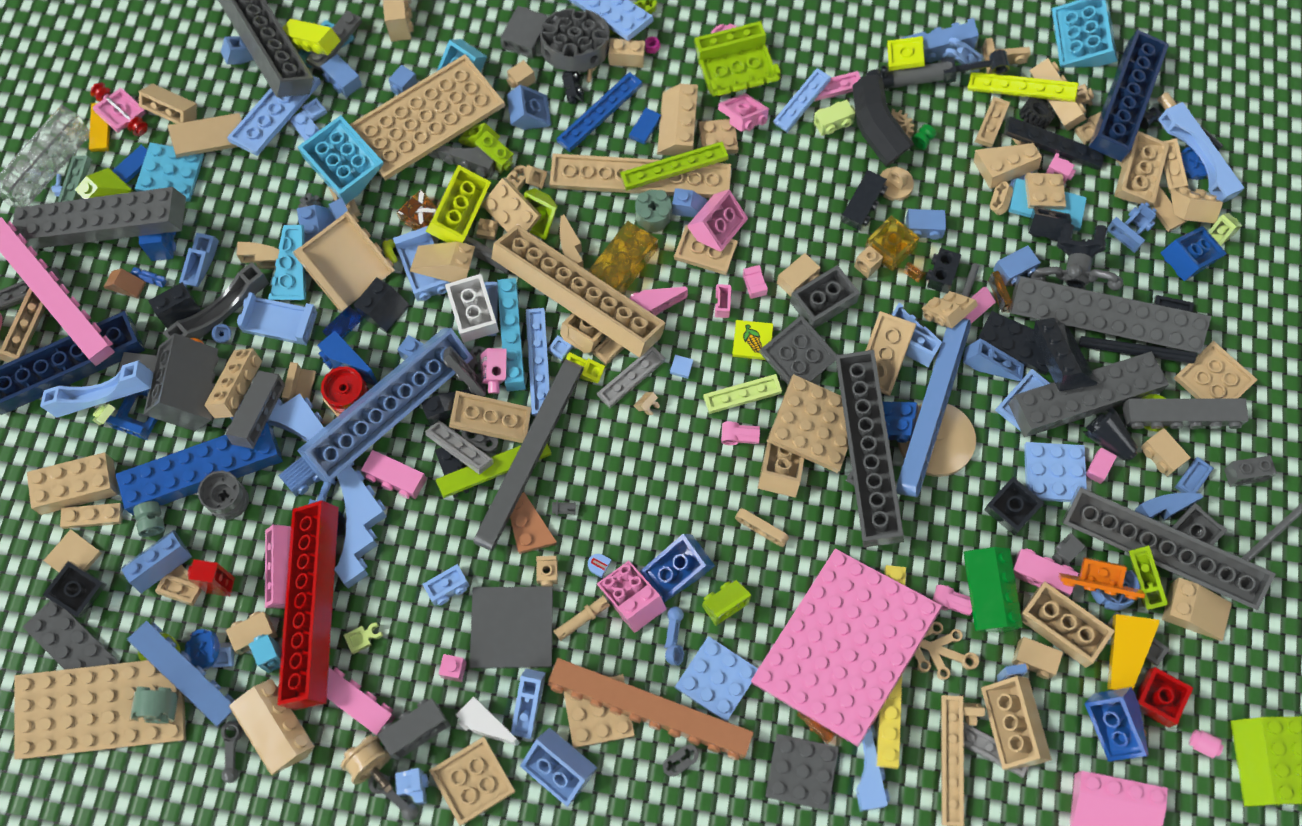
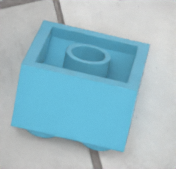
M452 39L447 44L437 71L466 54L479 72H481L487 56L462 39Z

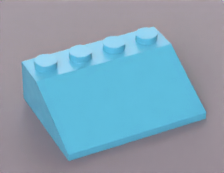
M1077 0L1052 8L1061 68L1099 67L1118 61L1107 0Z
M341 115L298 146L303 158L338 198L343 199L345 205L363 191L384 164Z

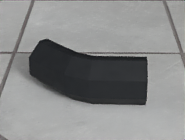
M879 75L862 76L852 85L857 125L864 139L885 167H887L914 144L892 116L887 106L883 78Z

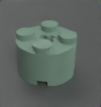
M648 190L638 195L635 203L637 224L648 232H659L666 228L671 221L672 204L665 191Z
M137 687L136 692H134L130 719L138 721L139 717L144 718L146 723L158 724L169 723V720L174 722L178 700L177 693L171 692L172 689L166 687H159L158 691L150 690L149 687Z

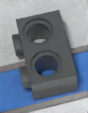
M1271 455L1232 461L1224 468L1229 487L1268 481L1277 474Z

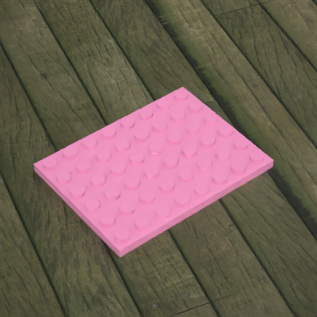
M834 549L751 679L753 685L859 747L942 609V605Z

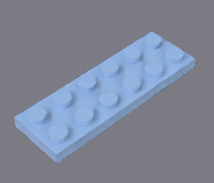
M569 0L582 10H590L603 17L609 28L627 41L631 40L654 21L652 15L629 0Z
M313 76L311 91L308 95L277 98L270 88L227 137L228 141L258 156L321 84L320 79Z

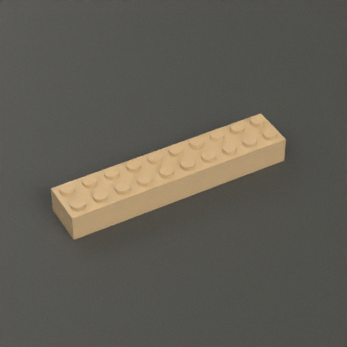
M516 225L494 242L491 259L639 358L661 338L666 322L520 226Z

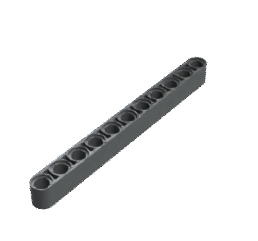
M567 359L563 362L473 541L474 544L490 551L494 550L580 379L583 366Z

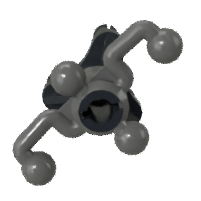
M1069 223L1063 224L1057 247L1068 255L1066 270H1062L1060 267H1044L1036 269L1031 275L1033 279L1045 281V275L1055 274L1058 279L1064 280L1068 286L1085 290V286L1089 282L1096 281L1098 277L1108 279V287L1111 290L1116 291L1123 286L1122 278L1115 273L1099 269L1091 271L1094 256L1106 249L1105 239L1108 228L1104 225H1097L1095 227L1094 239H1088L1086 242V239L1081 241L1072 240L1074 225Z

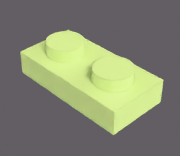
M110 404L99 406L93 413L95 418L92 421L98 425L104 424L116 408Z

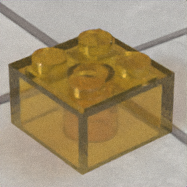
M891 215L867 239L865 249L869 245L883 256L881 263L893 272L917 247L920 237Z

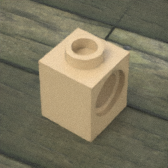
M869 245L857 256L854 267L866 278H869L881 266L883 256Z

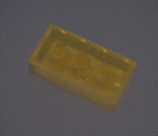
M627 221L588 272L624 294L658 250V239Z

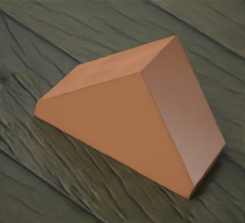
M120 268L111 271L104 288L138 299L146 282Z

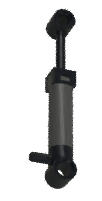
M996 50L989 55L990 60L955 65L954 57L941 59V63L888 71V66L882 65L881 70H870L866 73V76H881L885 90L943 80V84L956 82L957 72L989 67L992 69L993 74L1001 75L1008 72L1010 66L1007 52L1005 50Z

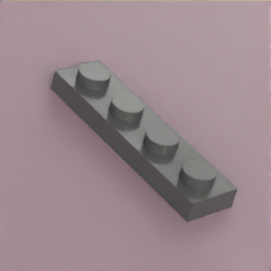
M347 10L332 27L341 41L329 55L312 52L306 59L307 64L322 71L321 65L335 56L362 23L361 18Z

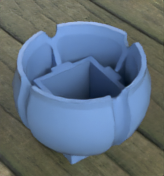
M1132 570L1126 571L1123 586L1139 589L1137 576ZM1101 589L1091 591L1096 603L1099 605L1103 604L1104 608L1108 610H1124L1134 603V600L1125 597V594H1119L1118 598L1114 599Z

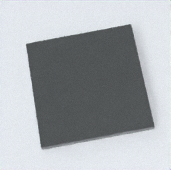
M553 586L473 587L470 669L552 668Z

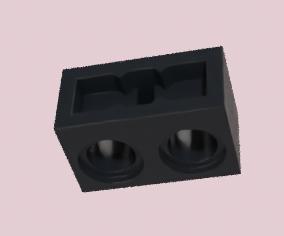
M940 248L938 254L934 253L931 264L934 265L933 269H929L926 280H929L927 287L947 294L952 286L962 254Z

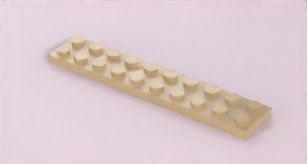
M553 153L549 186L553 189L636 194L648 190H663L670 196H674L675 188L693 190L704 198H711L716 193L730 190L731 164L716 163L626 191L620 172L659 160Z

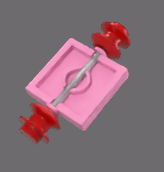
M103 82L95 83L91 87V96L96 97V100L99 102L93 106L94 112L117 133L126 127L129 131H133L135 136H142L147 132L148 124L147 122H142L141 118L146 114L145 109L139 107V104L122 88L110 95V88L105 87Z

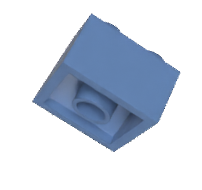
M521 84L507 94L511 125L523 130L551 126L547 95Z

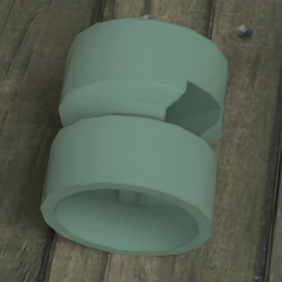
M143 502L133 508L135 520L138 521L136 526L139 536H155L165 530L163 518L160 517L162 513L158 502Z

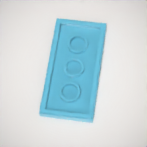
M1016 178L1008 212L1030 218L1033 209H1028L1025 180ZM1065 192L1066 207L1064 210H1049L1070 214L1074 230L1079 231L1087 197Z

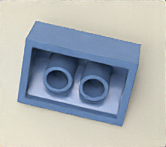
M318 205L297 208L299 225H304L305 243L336 220L330 208Z
M172 530L123 565L121 570L128 582L140 593H143L192 556L176 531Z
M550 727L536 739L520 765L522 769L567 807L588 783L597 769L594 764Z

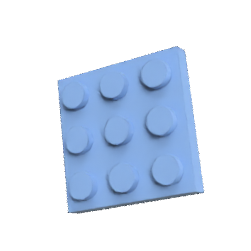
M1026 442L1024 444L1026 488L1042 501L1071 502L1078 486L1087 489L1084 445Z
M708 636L676 684L675 689L721 720L727 722L750 687L751 679L758 668Z

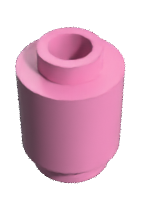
M1195 729L1189 740V745L1193 746L1194 750L1211 758L1219 757L1224 747L1221 744V739L1203 730L1198 731Z

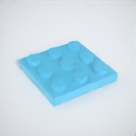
M150 143L135 186L136 192L174 187L186 196L187 202H190L204 154L176 158L172 146Z

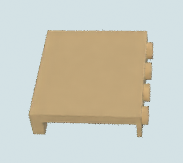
M348 211L293 251V255L340 312L356 301L376 277L383 280L395 271L393 269V262L381 254V247L376 242L373 244L369 238L371 237L369 232L365 228H361L358 225L359 220Z

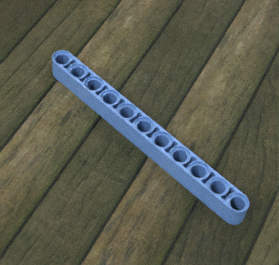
M962 319L952 329L946 328L896 487L897 494L918 497L969 335L971 325L969 319Z

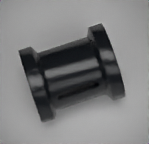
M1151 107L1144 114L1140 127L1146 130L1154 122H1159L1158 119L1162 115L1160 110L1156 107Z

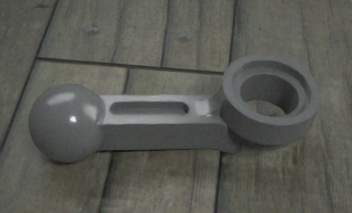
M229 721L221 729V736L225 743V769L222 771L221 777L226 783L235 782L239 776V772L235 768V743L242 737L243 728L238 721ZM228 726L236 728L237 733L235 737L231 738L226 734Z
M382 773L385 777L384 779H386L389 782L388 776ZM370 776L368 787L373 793L387 796L401 810V815L405 820L412 821L417 817L418 808L412 803L407 804L393 790L387 794L384 789H375L373 787L374 777Z

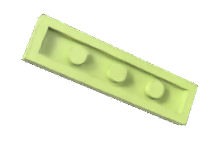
M774 374L703 394L708 413L712 414L782 394V389L777 375Z

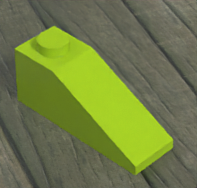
M1147 545L1129 550L1133 572L1139 581V589L1145 593V598H1141L1143 606L1149 610L1168 605L1150 546Z

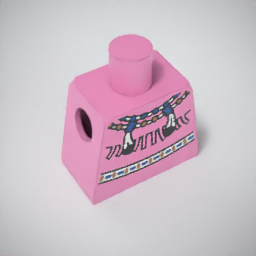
M487 348L480 354L482 384H488V394H499V384L506 380V349Z

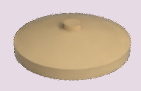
M922 404L918 405L917 419H918V416H919V413H920V409H921ZM950 404L946 406L925 474L928 476L944 477L957 473L967 465L975 450L976 434L972 423L962 411ZM910 441L907 443L898 442L900 453L904 459Z

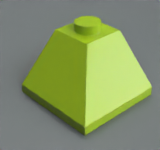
M110 168L86 176L75 189L84 199L133 192Z
M532 188L524 193V197L542 216L529 232L546 240L558 206L550 195Z

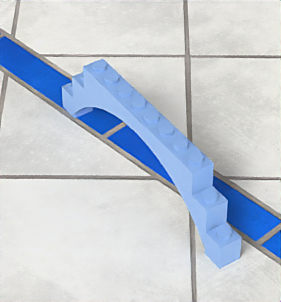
M300 393L284 404L278 399L268 419L270 425L287 430L307 442L324 428L321 424L324 421L318 412L313 413L311 408L314 406L307 397L303 399ZM353 462L337 475L345 501L346 535L343 551L335 571L348 589L368 575L365 570L368 566L360 557L378 546L374 541L377 537L371 530V527L387 517L383 512L386 509L380 499L378 501L374 499L373 495H375V492L370 485H364L362 481L365 478L359 470L354 471L352 468Z

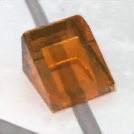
M908 262L904 269V273L916 282H919L926 274L911 262Z

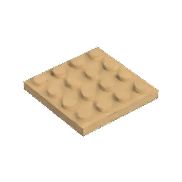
M793 374L767 442L838 473L849 446L841 395Z

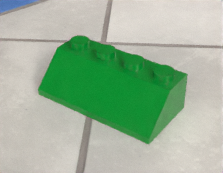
M990 547L964 551L975 631L1007 633L1023 628L1010 548Z

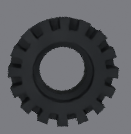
M1031 98L1021 108L1019 115H1021L1020 119H1024V122L1046 129L1054 119L1055 112L1043 100L1039 101V98Z

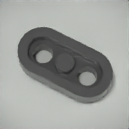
M462 431V437L482 452L490 454L498 449L499 442L497 438ZM471 434L476 435L473 439H470L469 436ZM488 442L493 443L490 447H487L486 444Z

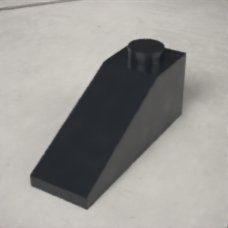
M469 389L461 390V391H460V392L472 394ZM456 391L436 395L421 403L430 426L439 420L442 422L451 418Z

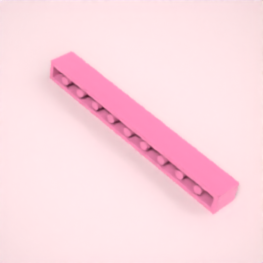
M1 217V254L95 366L99 365L115 353L110 347L113 343L106 335L102 337L99 334L102 330L95 322L92 324L89 322L91 317L84 309L82 311L79 310L80 304L73 296L69 298L67 294L70 292L63 284L59 285L57 283L58 277L52 271L48 273L46 270L48 265L41 258L39 260L36 258L38 254L31 246L27 247L25 245L27 240L21 234L17 235L15 233L17 228L10 221L6 223Z

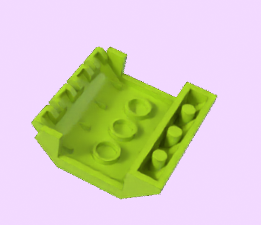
M761 21L694 38L699 66L709 93L713 96H722L729 94L731 91L737 92L745 90L747 87L752 88L781 79L778 64L773 65L765 44L766 33Z
M1302 716L1258 717L1230 721L1244 807L1302 804Z

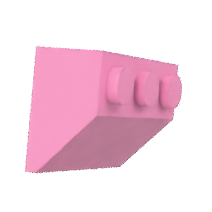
M725 190L714 194L687 227L697 241L720 252L735 236L748 217L731 191Z

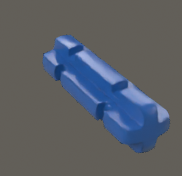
M133 267L131 274L150 284L164 287L167 283L164 276H157V274L146 270L141 271V268Z

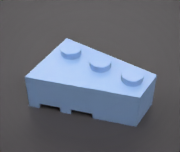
M899 302L892 315L917 324L906 356L929 367L942 342L928 328L922 327L916 321V317L913 314L909 315Z

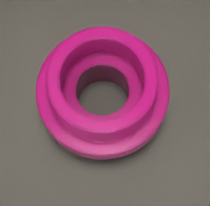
M653 36L646 38L645 51L651 54L660 50V41Z

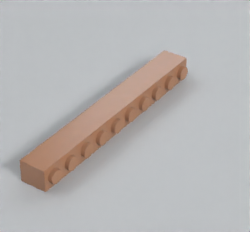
M557 658L548 682L551 690L557 693H563L564 691L571 694L570 697L573 699L590 701V705L602 708L604 706L609 708V712L621 716V714L629 716L631 721L641 723V721L646 722L652 729L659 731L660 729L669 731L668 734L673 737L680 738L682 736L688 738V742L694 745L704 744L708 746V750L716 753L720 751L725 752L727 757L734 760L743 759L746 756L752 739V731Z

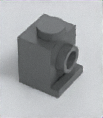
M1070 533L1054 548L1057 552L1052 556V559L1059 565H1067L1085 546Z

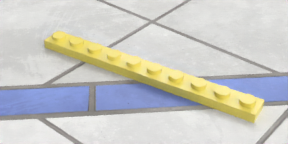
M886 565L884 575L905 586L906 567ZM902 675L878 715L876 767L899 768Z

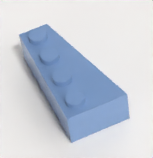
M971 18L967 19L968 23L959 25V22L953 23L950 28L942 30L939 27L928 34L924 31L902 37V39L923 36L925 62L932 63L943 58H950L946 54L947 48L957 50V47L949 43L950 38H956L965 42L974 49L979 35L975 20Z

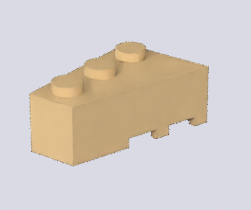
M1033 143L975 150L974 164L988 187L992 189L1000 182H1009L1038 170L1042 156Z

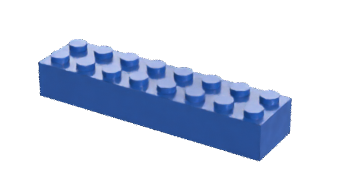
M267 421L253 449L232 445L228 437L223 435L115 475L124 509L134 516L133 508L140 503L156 501L162 506L198 493L201 481L212 472L226 471L239 478L281 463L283 459L274 430Z

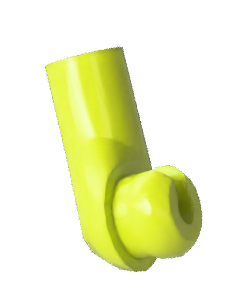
M392 239L385 240L382 243L384 254L394 264L398 262L392 250L395 248V243Z

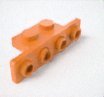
M1084 557L1079 577L1059 573L1058 575L1060 581H1063V584L1075 587V584L1090 591L1101 589L1104 590V593L1110 595H1117V593L1125 594V597L1133 600H1138V597L1145 598V593L1141 589L1123 586L1127 569L1125 565Z

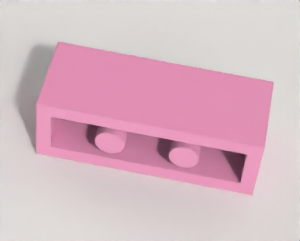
M374 450L371 451L361 469L366 480L372 483L377 481L382 484L383 488L389 491L393 489L399 491L398 494L407 499L410 497L416 499L427 480L424 473Z
M1021 549L1013 562L1015 578L1036 587L1046 582L1066 597L1072 594L1074 587L1064 585L1063 581H1060L1058 577L1059 573L1073 576L1079 575L1072 567L1067 565L1061 566L1051 558L1036 555L1030 549Z

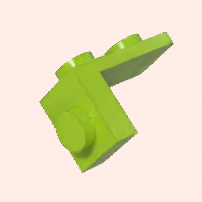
M485 131L475 142L476 146L496 162L495 170L500 174L504 170L508 171L513 165L514 153L488 131Z

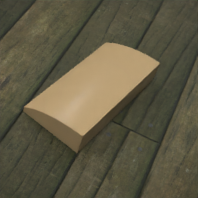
M1138 131L1131 151L1124 158L1114 196L1134 203L1145 204L1147 202L1149 205H1153L1157 196L1169 144Z

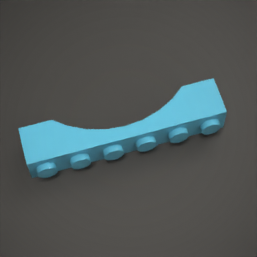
M516 278L497 280L502 349H506L505 386L507 392L526 390Z

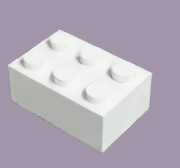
M481 274L445 284L463 343L499 332Z

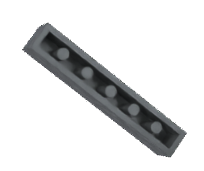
M1246 398L1128 399L1122 404L1124 425L1132 427V429H1142L1144 426H1151L1152 429H1161L1164 426H1171V429H1180L1183 426H1190L1191 429H1199L1203 426H1210V429L1222 428V426L1238 429L1249 421Z

